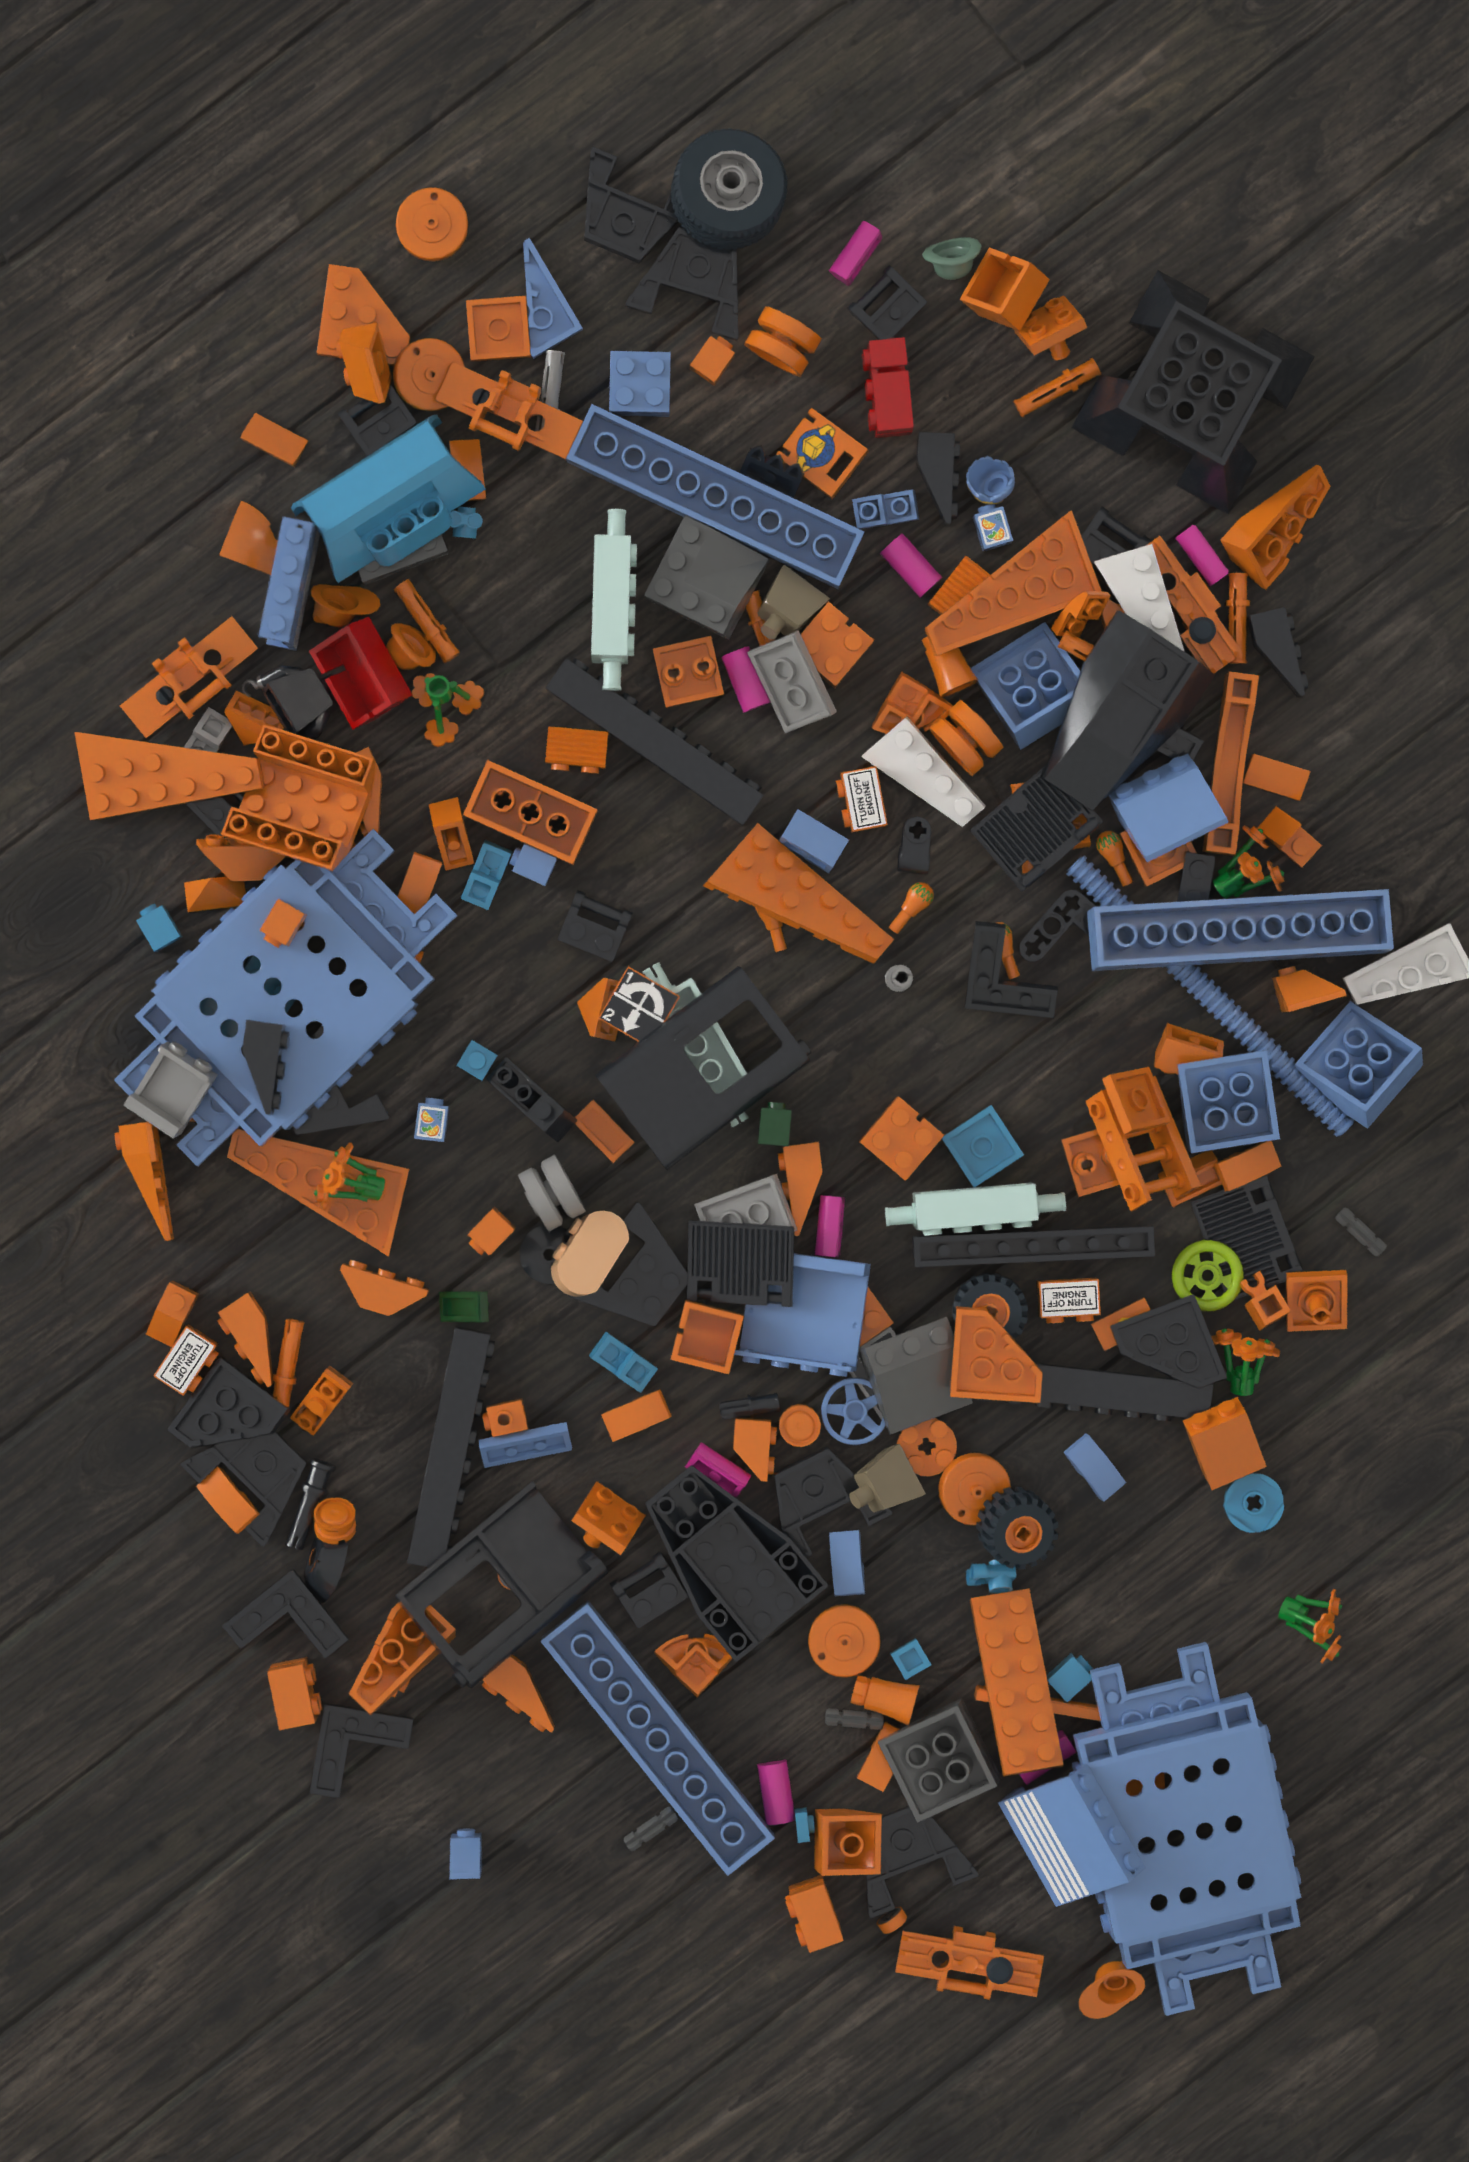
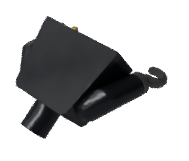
M280 665L258 676L257 682L253 679L246 680L242 685V691L246 696L251 697V694L247 691V686L250 683L256 690L261 688L285 731L315 740L322 734L330 718L328 710L333 705V702L329 695L332 692L325 679L333 676V674H329L319 680L311 668L303 670L298 666Z

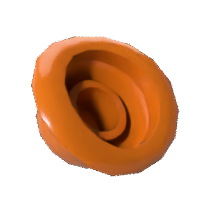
M403 623L391 625L393 636L386 644V648L398 668L412 670L418 666L429 667L435 662L436 650L430 642L427 643L424 638L425 634Z

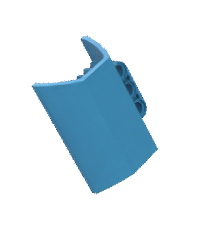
M437 414L428 417L296 501L290 507L295 516L306 511L322 535L329 556L332 574L338 583L374 560L381 566H391L449 529L452 522L449 512L485 490L482 482L449 453L434 429L442 423Z

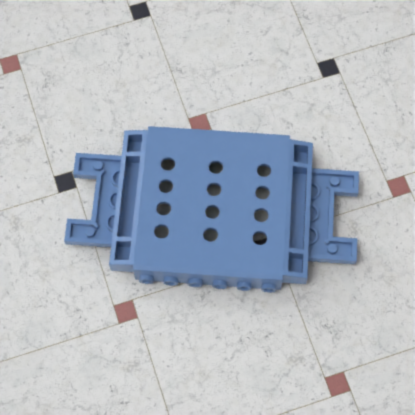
M374 829L346 855L333 871L299 860H295L287 868L283 865L279 868L274 866L263 877L265 881L257 889L255 887L251 888L241 898L243 903L235 910L233 908L228 910L220 918L222 923L214 931L209 929L198 940L200 944L192 952L187 950L176 961L178 965L171 972L167 970L155 981L157 986L152 990L155 996L135 1015L156 1039L114 1079L128 1095L136 1091L157 1057L160 1045L166 1042L179 1043L187 1049L186 1054L195 1060L200 1058L208 1062L213 1067L212 1071L218 1074L192 1116L197 1125L177 1144L196 1166H200L240 1126L259 1146H263L282 1127L285 1130H290L292 1127L296 1130L300 1128L310 1118L306 1113L311 1108L316 1106L319 1109L330 1099L331 1096L328 1092L335 1085L341 1088L353 1076L350 1071L357 1064L362 1067L374 1056L371 1050L379 1043L382 1046L387 1044L396 1035L393 1029L400 1022L406 1025L416 1016L417 1012L414 1009L419 1004L414 999L435 978L415 957L457 915L437 894L414 914L393 893L374 871L395 850ZM278 899L307 915L303 928L296 933L289 946L281 944L279 948L264 940L263 938L266 934L260 931L261 926ZM313 936H321L325 941V948L320 953H312L308 948V941ZM249 956H256L261 962L259 971L254 974H250L244 969V961ZM340 957L346 963V970L341 975H334L329 970V963L333 958ZM269 978H277L282 984V989L277 995H269L265 991L264 985ZM356 979H362L367 984V991L361 997H356L350 992V984ZM206 998H212L217 1003V1011L210 1016L204 1015L200 1009L201 1002ZM292 999L299 1000L303 1006L302 1013L297 1017L289 1016L285 1010L287 1002ZM229 1019L234 1020L238 1024V1032L233 1037H226L221 1031L223 1022ZM246 1020L286 1025L285 1031L290 1032L288 1049H282L281 1061L286 1063L283 1080L278 1079L277 1091L281 1092V1103L279 1110L274 1109V1115L265 1114L248 1064L242 1053ZM318 1021L323 1025L324 1032L320 1038L312 1039L307 1035L306 1028L310 1022Z
M1206 1642L1178 1648L1177 1653L1183 1678L1126 1691L1119 1663L1090 1670L1102 1728L1073 1735L1079 1762H1072L1073 1772L1083 1764H1088L1146 1868L1130 1882L1095 1894L1097 1903L1103 1904L1105 1913L1100 1915L1104 1933L1109 1932L1116 1944L1119 1943L1122 1961L1126 1969L1151 1963L1154 1964L1162 2006L1166 2016L1195 2009L1189 1980L1245 1967L1252 1994L1280 1988L1281 1983L1270 1934L1300 1927L1296 1899L1301 1898L1299 1889L1301 1878L1298 1868L1294 1866L1293 1856H1295V1850L1291 1838H1288L1287 1828L1289 1827V1822L1285 1810H1282L1280 1799H1283L1280 1783L1276 1781L1274 1771L1277 1770L1274 1755L1270 1753L1268 1742H1271L1269 1729L1266 1724L1263 1725L1256 1717L1252 1697L1247 1692L1219 1698L1209 1647ZM1219 1758H1225L1229 1761V1769L1224 1774H1216L1213 1771V1764ZM1190 1765L1198 1766L1200 1769V1776L1195 1781H1187L1184 1778V1771ZM1162 1772H1166L1171 1776L1170 1785L1164 1789L1158 1788L1155 1785L1156 1776ZM1133 1779L1139 1780L1142 1783L1141 1792L1135 1796L1126 1793V1784ZM1233 1815L1240 1817L1242 1821L1241 1827L1234 1832L1228 1831L1225 1827L1226 1820ZM1201 1823H1209L1213 1828L1211 1836L1206 1839H1201L1196 1834V1829ZM1173 1830H1180L1184 1835L1182 1843L1178 1846H1172L1167 1842V1836ZM1144 1837H1150L1155 1842L1153 1850L1149 1853H1142L1138 1849V1843ZM1250 1873L1253 1875L1254 1883L1250 1888L1242 1889L1238 1886L1237 1881L1241 1874ZM1214 1880H1221L1225 1884V1890L1219 1896L1211 1895L1208 1890L1210 1883ZM1186 1887H1191L1196 1891V1897L1190 1903H1183L1179 1897L1182 1889ZM1162 1894L1167 1898V1904L1162 1910L1151 1908V1899L1155 1895Z

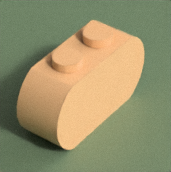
M596 1211L583 1216L582 1219L577 1217L568 1230L572 1235L566 1244L562 1242L555 1250L552 1257L556 1260L551 1266V1274L555 1285L563 1293L580 1297L598 1291L628 1243L629 1233L624 1221L609 1211Z

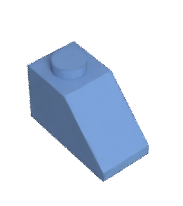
M458 1829L457 1834H451L450 1879H480L482 1872L481 1833H475V1829Z

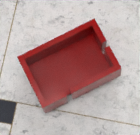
M905 337L869 341L867 349H863L862 353L863 371H869V379H866L865 383L866 401H872V409H869L868 413L869 431H875V438L911 435L914 424L908 370L905 371V365H908Z
M370 617L345 626L309 650L321 674L341 666L346 668L345 671L328 677L325 681L352 729L376 720L390 711L391 708L396 707L413 696Z

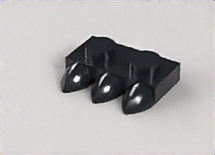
M762 445L750 448L739 472L794 498L804 477L799 463L788 466L784 464L780 454L769 457L765 455Z

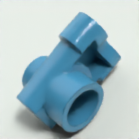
M458 507L457 511L450 512L452 518L450 526L453 527V537L476 538L477 529L483 524L482 516L475 513L476 508Z
M995 1559L991 1560L989 1565L985 1563L971 1564L970 1569L966 1571L968 1586L988 1584L989 1592L993 1594L1013 1590L1012 1582L1016 1578L1015 1566L1013 1569L1008 1568L1004 1563L1000 1564Z

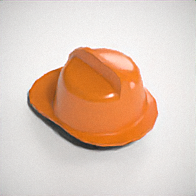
M319 584L311 589V596L315 600L313 620L317 623L344 627L350 623L355 615L371 614L380 607V599L377 595L361 587Z
M1123 1961L1105 1963L1098 1969L1095 1981L1082 1992L1079 1998V2009L1083 2015L1089 2018L1101 2019L1108 2017L1141 1995L1145 1988V1980L1141 1974L1132 1970V1968L1126 1969Z

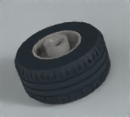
M724 128L721 131H710L706 135L703 134L700 138H696L694 142H691L686 147L684 153L681 154L672 180L671 201L679 223L682 224V227L694 239L697 238L700 243L703 242L707 246L711 245L713 248L736 250L737 248L741 249L758 243V240L761 241L764 236H767L777 224L786 200L788 182L786 170L783 168L784 164L780 161V156L777 155V152L765 140H761L759 136H755L753 133L749 134L745 130L740 131V129L733 130L731 128L726 130Z

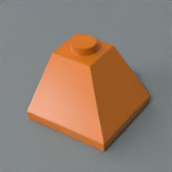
M1295 966L1278 970L1279 976L1272 978L1281 1012H1291L1347 996L1344 989L1306 970L1296 971Z

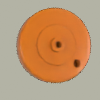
M424 188L415 191L403 201L396 217V230L401 244L411 255L424 261H440L451 257L462 247L468 233V218L462 203L452 193L440 188Z
M426 338L410 343L399 353L394 363L393 382L397 393L404 402L418 410L436 411L448 407L435 401V398L452 362L465 367L460 354L450 344L439 339Z
M982 1453L964 1454L954 1459L943 1471L939 1481V1498L944 1509L955 1520L966 1525H976V1522L981 1521L978 1517L979 1511H984L986 1508L983 1505L986 1500L991 1502L994 1499L992 1494L997 1491L1001 1495L1004 1493V1488H1011L1010 1478L1004 1467L993 1457Z
M840 1604L825 1609L815 1618L810 1627L808 1645L813 1660L823 1671L837 1677H852L867 1670L875 1661L880 1649V1634L875 1621L866 1611L857 1606Z

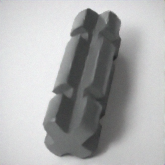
M1343 1208L1336 1215V1220L1342 1226H1347L1346 1230L1363 1246L1367 1245V1249L1374 1256H1379L1386 1249L1387 1245L1380 1238H1376V1234L1359 1218H1354L1355 1214L1348 1208Z
M828 1708L825 1713L826 1725L837 1726L842 1724V1727L864 1729L868 1726L870 1729L875 1730L883 1728L884 1716L880 1713L871 1712V1714H867L864 1711L853 1710L839 1712V1709Z
M671 1807L665 1808L658 1817L655 1815L639 1826L635 1833L632 1831L624 1837L626 1846L629 1850L635 1851L642 1846L643 1841L645 1843L665 1830L666 1825L671 1826L678 1820L677 1814Z

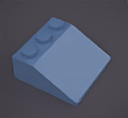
M1046 622L971 668L978 678L977 683L1020 750L1063 723L1080 675V670L1068 653L1057 647L1059 641Z
M1189 754L1175 757L1169 763L1155 770H1149L1133 781L1120 784L1109 795L1119 822L1147 862L1228 823L1226 815Z
M1350 1001L1295 1063V1068L1343 1113L1368 1129L1423 1066V1058L1420 1046Z
M1267 1050L1177 1064L1187 1150L1190 1153L1280 1139Z

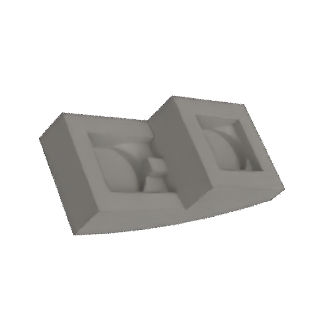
M208 707L184 748L218 752L233 726L228 718Z

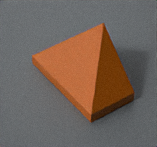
M239 691L234 693L224 712L243 745L257 742L263 724L284 730L271 706L248 697Z
M228 877L184 882L188 912L237 907L243 903L241 898L246 894L245 881H231Z
M603 978L577 1001L590 1036L616 1041L618 1030L601 1021L598 1017L619 981Z

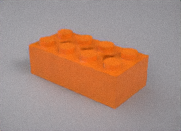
M487 760L463 816L574 865L598 809ZM504 793H508L511 795L508 799L512 800L510 806L504 805L502 809L498 808L499 803L495 801L496 796H503ZM532 805H535L537 807L535 811L539 813L538 817H532L530 821L525 820L526 814L522 813L523 809H529ZM559 817L565 819L563 824L567 825L564 831L559 830L558 833L552 832L553 827L549 826L551 820L557 821Z

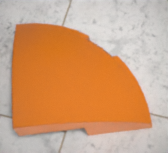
M241 501L219 555L271 575L278 540L274 537L268 519L255 507Z
M901 672L872 724V729L887 734L907 716L918 729L923 727L927 731L939 718L945 719L949 715L948 710L953 705L944 698H940V695L927 686Z
M687 1634L681 1635L665 1642L654 1651L671 1673L696 1697L711 1684L733 1659L717 1638L709 1634H705L703 1638H689Z

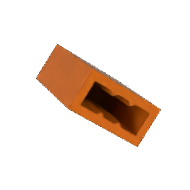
M1238 1397L1224 1401L1211 1409L1196 1413L1192 1417L1183 1420L1200 1468L1211 1490L1267 1467L1247 1413Z

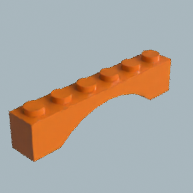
M1237 672L1225 674L1211 791L1226 815L1228 823L1204 835L1202 852L1230 856L1236 855L1244 768L1259 675Z

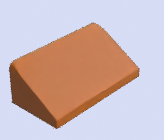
M257 413L253 415L240 437L241 440L294 468L308 443V440Z
M480 439L449 441L450 454L477 477L485 487ZM482 491L468 501L486 499V491Z
M1252 754L1243 784L1300 801L1311 771Z
M1212 1150L1190 1158L1201 1184L1200 1187L1176 1199L1171 1188L1164 1190L1172 1207L1222 1185L1215 1167L1218 1159ZM1164 1171L1158 1174L1159 1179L1166 1177Z

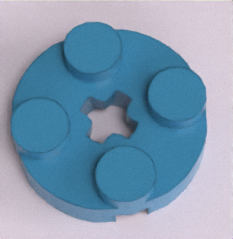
M1251 1473L1230 1483L1224 1495L1223 1507L1228 1519L1240 1530L1248 1533L1261 1532L1271 1529L1280 1520L1284 1511L1283 1495L1279 1485L1273 1479L1261 1473ZM1259 1495V1503L1262 1504L1261 1508L1248 1510L1249 1503L1246 1501L1247 1498Z

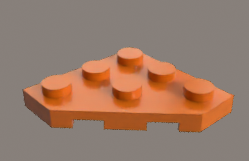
M329 264L317 355L339 358L336 350V341L339 340L342 329L377 323L388 363L394 366L399 353L410 344V336L359 268Z
M956 1306L950 1397L1040 1403L1042 1370L987 1308Z

